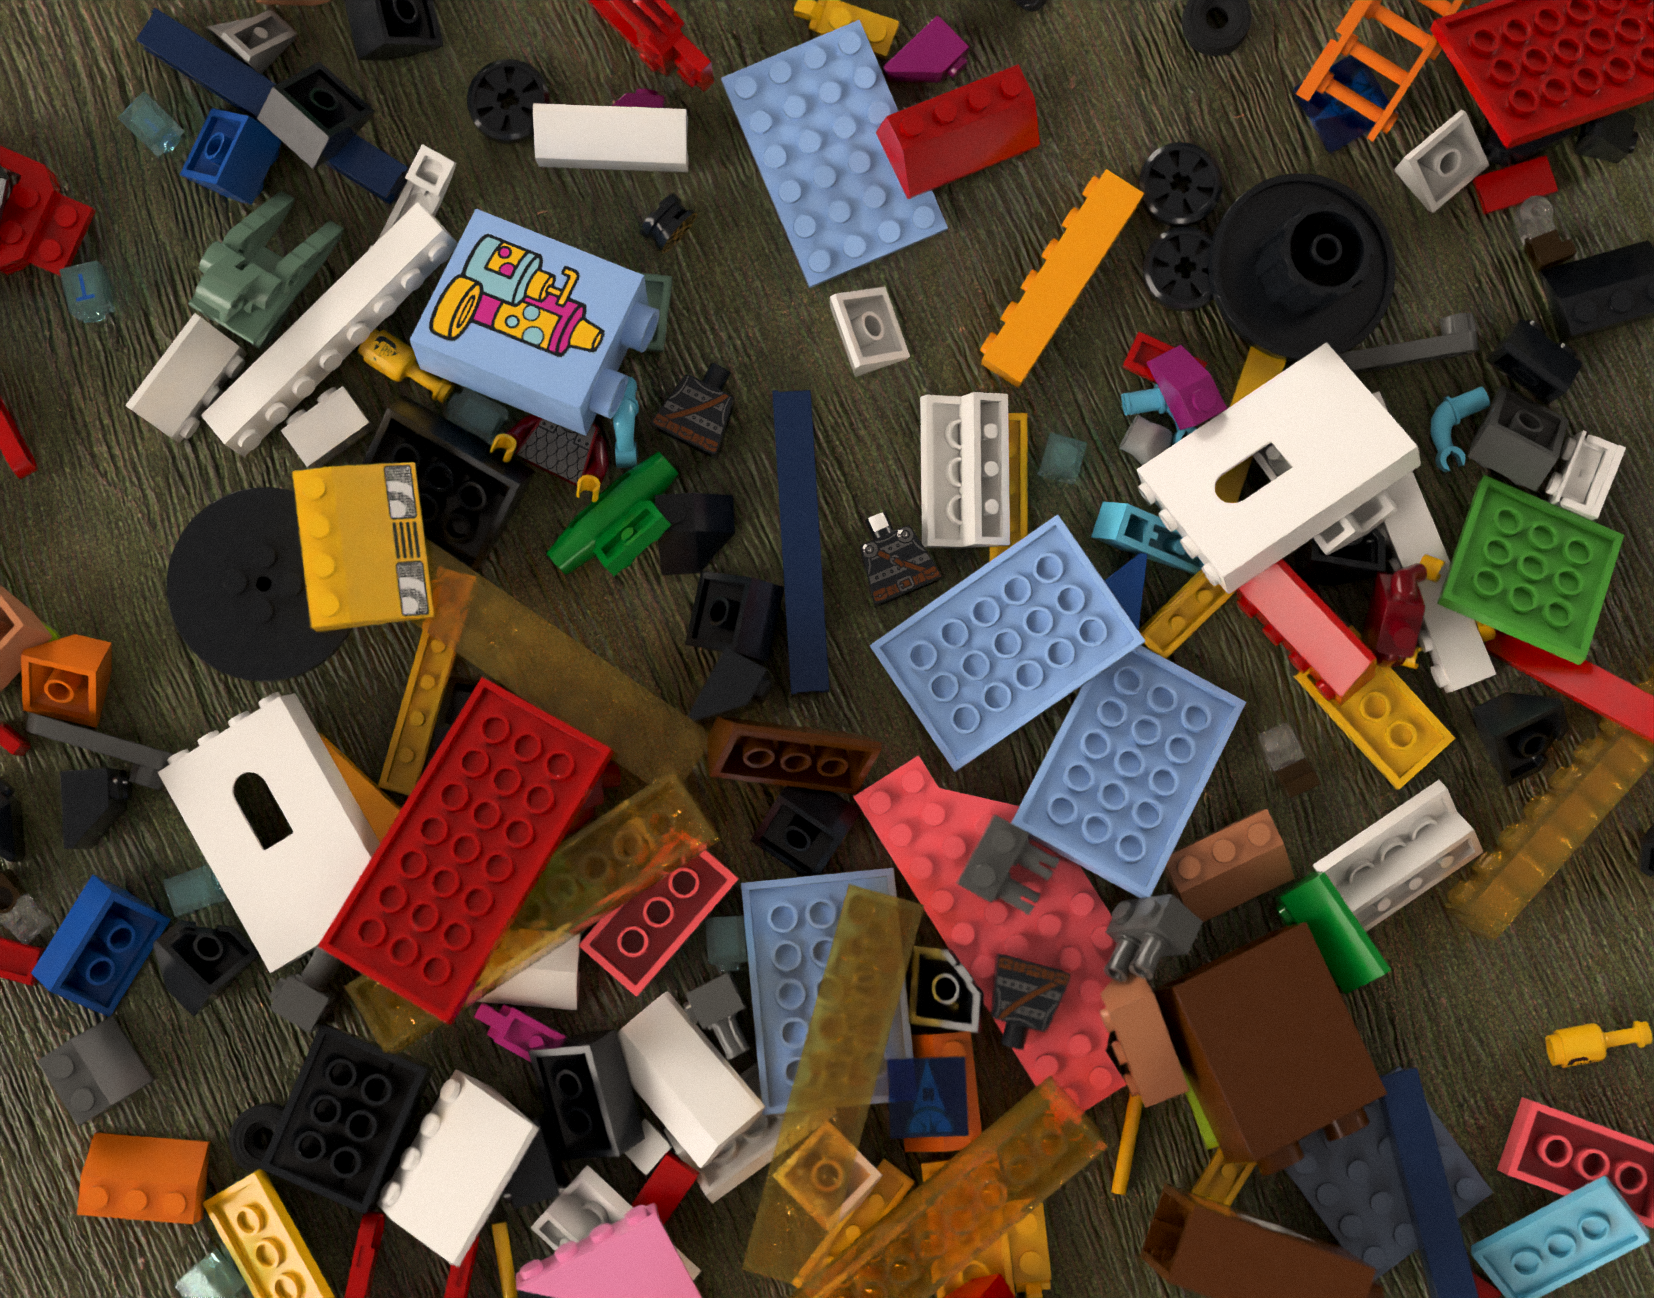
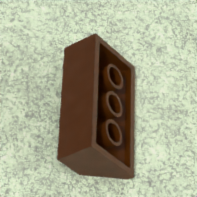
M721 716L717 717L706 739L710 777L857 794L882 750L881 742L865 735Z

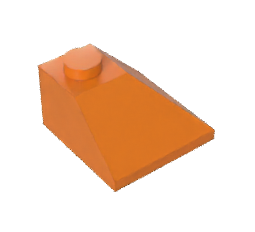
M73 634L23 650L21 653L23 711L97 727L112 673V642Z

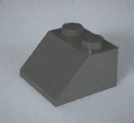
M1501 385L1474 435L1467 457L1475 460L1477 464L1484 468L1493 469L1508 477L1516 485L1525 486L1536 492L1558 460L1569 419Z
M115 1016L73 1037L37 1060L77 1126L90 1123L154 1081V1078Z

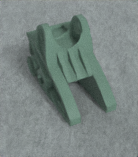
M281 190L236 224L227 233L222 243L215 241L208 247L199 264V271L203 272L204 275L197 285L194 296L188 303L189 306L201 312L205 317L224 326L250 342L251 345L259 350L263 349L277 333L288 316L294 300L328 258L344 231V228L329 220L284 258L264 247L281 225L295 201V198Z

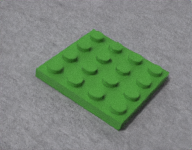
M1483 475L1474 493L1437 604L1581 665L1589 651L1624 535Z

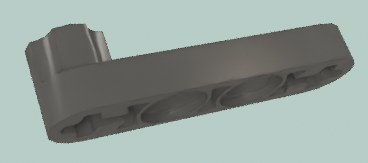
M1459 313L1439 319L1442 336L1338 354V356L1356 375L1464 356L1478 352L1480 348L1473 313Z
M32 712L29 714L24 730L132 762L133 767L128 781L157 790H162L164 784L157 772L169 765L167 759L173 754Z

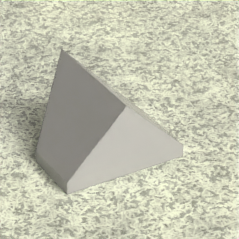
M272 9L255 17L206 27L248 67L260 74L279 57L298 35Z

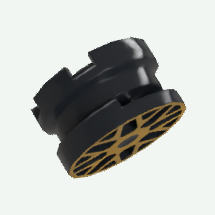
M675 193L668 195L659 203L660 207L655 212H651L641 227L645 230L641 229L639 231L647 240H654L656 242L655 246L658 247L661 253H666L685 235L697 217V213L693 209L686 210L681 205L682 201Z

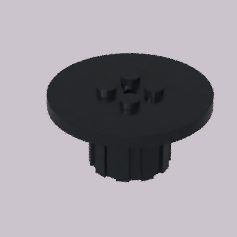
M1305 173L1285 174L1258 183L1243 193L1227 209L1216 227L1210 244L1208 257L1209 282L1216 305L1223 318L1247 344L1264 354L1281 360L1298 362L1326 342L1337 354L1350 350L1363 341L1380 323L1387 311L1394 291L1396 269L1394 251L1382 220L1358 193L1346 185L1324 176Z
M256 487L230 493L200 511L189 522L176 542L167 572V599L172 619L179 634L189 648L201 660L220 672L256 682L288 680L308 673L322 665L337 652L349 637L353 628L317 632L311 628L294 491L273 487Z

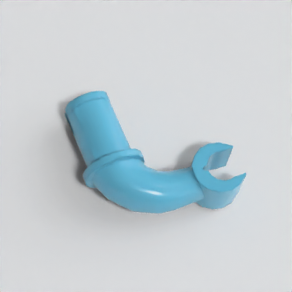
M628 376L623 400L613 416L617 468H633L637 465L638 458L637 441L634 442L635 416L639 411V404L636 400L637 383L630 376Z
M1157 384L1152 389L1123 393L1121 396L1125 415L1158 411L1159 414L1167 412L1173 418L1177 429L1172 437L1173 445L1180 441L1183 435H1189L1197 429L1195 427L1179 429Z
M1482 386L1454 398L1450 396L1444 397L1443 402L1437 407L1431 418L1430 433L1438 451L1435 462L1436 466L1444 473L1450 472L1446 462L1449 454L1455 457L1458 467L1464 466L1466 460L1463 450L1453 445L1451 438L1452 426L1460 424V419L1490 407L1489 397Z

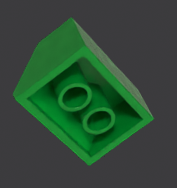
M1311 872L1275 896L1279 903L1275 910L1286 926L1303 922L1307 923L1339 993L1348 994L1391 971L1325 872Z

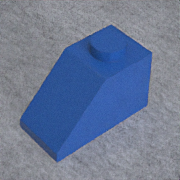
M1139 553L1105 580L1138 630L1147 554Z

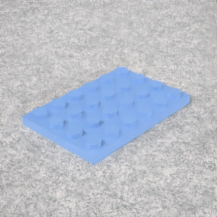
M860 19L721 78L722 85L809 288L948 229L932 190L909 200L907 199L878 139L877 129L886 116L898 112V109Z
M1057 514L869 646L954 772H957L1141 646L1146 640L1061 517Z
M1139 646L1081 686L1011 824L1028 832V838L1133 895L1139 898L1151 897L1246 701L1151 650Z
M894 868L741 883L761 1102L765 1105V1109L762 1111L763 1115L916 1100L917 1087Z

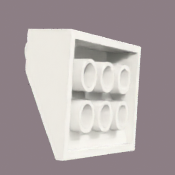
M455 1069L451 1078L442 1086L440 1096L431 1112L422 1120L420 1131L413 1143L404 1151L400 1165L393 1177L384 1185L377 1205L391 1220L448 1262L459 1267L539 1128L492 1086Z

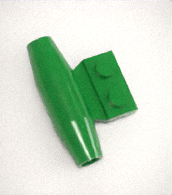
M659 451L620 475L599 494L597 502L591 501L580 511L546 554L565 575H568L597 556L603 566L615 577L622 569L629 567L635 558L651 543L658 541L664 531L671 526L670 522L655 506V495H663L678 476V471Z

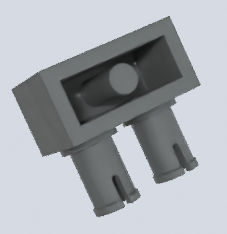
M993 815L959 875L956 884L990 903L1000 898L1029 916L1034 906L1020 897L1024 896L1036 903L1041 893L1035 892L1010 878L1011 873H1009L1012 865L1016 866L1019 864L1048 881L1053 871L1040 865L1039 862L1041 861L1052 868H1056L1059 858H1055L1031 845L1028 832L997 815Z
M1172 894L1120 901L1112 912V920L1105 932L1117 945L1108 964L1104 968V973L1120 982L1127 980L1130 971L1140 978L1152 979L1161 957L1188 954L1203 921Z
M316 947V951L302 973L289 975L286 979L281 977L270 994V998L274 1001L269 1010L308 1033L317 1031L321 1023H327L342 997L340 993L331 989L329 984L342 961L319 947Z
M730 970L685 994L688 1001L683 1004V1007L691 1023L694 1025L699 1022L702 1029L708 1027L709 1030H714L727 1060L750 1049L749 1047L751 1046L747 1042L736 1019L737 1012L744 1009L747 1003Z

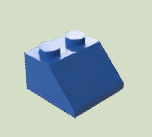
M211 108L180 175L232 200L252 205L254 199L259 196L263 189V180L270 166L279 156V147L282 141L265 125L250 116Z

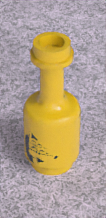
M374 329L358 348V354L364 357L363 361L395 382H401L406 377L413 379L433 392L432 399L435 401L438 400L444 403L455 387V384L444 378L440 380L433 374L420 369L416 363L417 359L413 348L385 330L380 332Z
M1633 1021L1632 1028L1611 1032H1602L1598 1024L1590 1023L1557 1029L1554 1031V1034L1547 1035L1545 1038L1550 1063L1553 1066L1561 1065L1563 1068L1602 1061L1605 1059L1606 1051L1610 1047L1636 1043L1639 1048H1643L1645 1045L1652 1044V1033L1647 1021Z

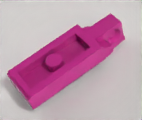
M482 1002L474 1015V1018L491 1026L486 1035L493 1038V1042L531 1062L528 1051L532 1048L567 1038V1036L519 1009L511 1008L506 1004H503L500 1011Z

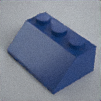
M93 874L31 974L49 992L110 1017L152 951L153 943L162 935L171 919L125 889Z

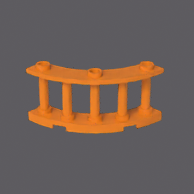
M1355 0L1336 29V32L1342 36L1338 42L1330 39L1296 94L1308 102L1315 91L1321 94L1325 91L1375 122L1367 136V139L1373 142L1380 131L1388 134L1399 117V114L1394 112V109L1427 58L1435 60L1442 48L1433 34L1432 36L1387 9L1380 4L1382 0ZM1447 0L1417 1L1444 17L1456 13L1462 3L1468 6L1472 0H1453L1452 3ZM1362 17L1368 20L1371 17L1423 49L1409 72L1357 41L1359 37L1353 31ZM1339 53L1344 56L1352 55L1400 85L1385 109L1380 108L1333 78L1335 74L1330 72L1329 69Z

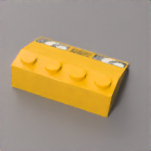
M415 462L331 466L292 471L311 628L317 632L435 617Z

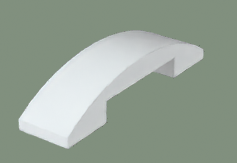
M422 144L405 177L408 181L378 240L417 202L435 217L451 181L456 162Z

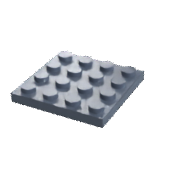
M1397 1065L1387 1074L1397 1072L1403 1069ZM1379 1098L1363 1106L1370 1120L1367 1126L1334 1141H1327L1320 1128L1298 1140L1305 1157L1284 1169L1338 1244L1377 1269L1373 1282L1418 1249ZM1427 1103L1458 1219L1491 1195L1493 1191Z

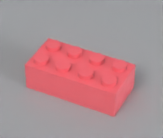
M680 828L578 946L637 997L740 878L683 828Z
M1521 1098L1497 1168L1498 1171L1563 1196L1606 1175L1641 1222L1648 1227L1654 1228L1653 1144L1535 1101Z

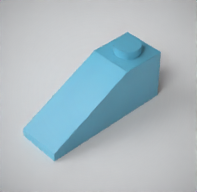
M1102 502L1091 538L1134 555L1139 553L1147 554V559L1193 575L1204 566L1198 556L1192 559L1180 543V539L1183 537L1176 529L1170 532L1160 517L1128 503Z

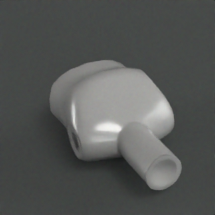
M1137 415L1129 426L1119 449L1131 454L1143 466L1171 447L1173 435L1166 427L1149 422L1140 415Z

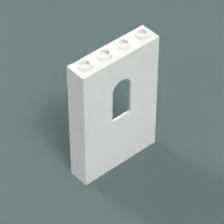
M1326 342L1138 468L1137 472L1141 485L1137 488L1148 505L1155 503L1161 510L1158 513L1159 517L1170 532L1176 529L1183 537L1180 539V543L1192 559L1198 556L1203 562L1204 566L1201 568L1213 586L1220 584L1229 595L1419 467L1421 462L1418 446ZM1270 443L1276 447L1292 466L1284 474L1241 502H1224L1215 493L1216 483L1222 475Z
M275 692L259 701L258 704L261 708L250 714L248 711H245L228 721L230 727L225 731L219 733L218 730H215L198 739L197 742L200 746L189 752L188 749H184L167 759L169 765L157 772L270 973L290 965L316 949L380 845L379 840L296 693L281 696L279 692ZM247 772L256 773L265 780L294 831L293 834L266 850L262 847L234 795V786L237 779Z

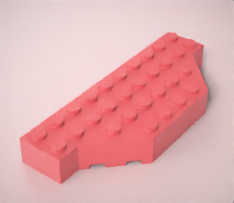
M919 755L853 796L948 949L954 952L983 991V1004L990 1015L997 953L1071 973L1070 981L1047 1031L1042 1032L1029 1028L1024 1050L1011 1048L1057 1122L1063 1126L1127 1085L1106 1052L1110 1032H1107L1099 1013L1100 1010L1105 1009L1100 994L1112 981V978L1104 973V968L1108 964L1117 945L1105 933L1112 920V915L1080 865L1030 839L1029 843L1055 858H1059V862L1056 868H1052L1041 861L1039 862L1040 865L1053 871L1048 881L1019 864L1016 866L1012 865L1009 873H1011L1010 878L1035 892L1041 893L1036 903L1024 896L1020 897L1034 906L1028 916L1025 912L1000 898L990 903L956 884L959 875L991 817L997 815L1011 823L1019 806L939 788ZM992 1018L1003 1035L1006 1022Z

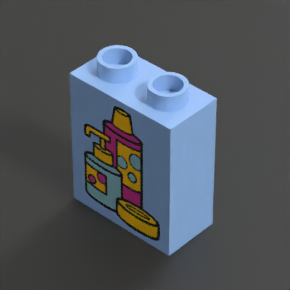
M475 209L410 338V342L420 369L586 436L597 414L611 419L617 412L628 383V376L617 371L628 348L639 352L646 350L658 324L659 310L648 304L644 275Z

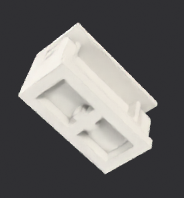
M343 386L338 390L336 387H333L322 393L317 398V405L307 412L305 409H302L291 415L286 420L287 426L281 430L309 469L322 467L375 429L362 409L351 397L349 391Z
M1583 430L1574 435L1573 438L1568 437L1560 452V458L1564 459L1559 473L1554 472L1546 487V493L1550 494L1547 502L1592 521L1599 517L1626 447L1616 445L1593 435H1588L1585 438L1587 431Z

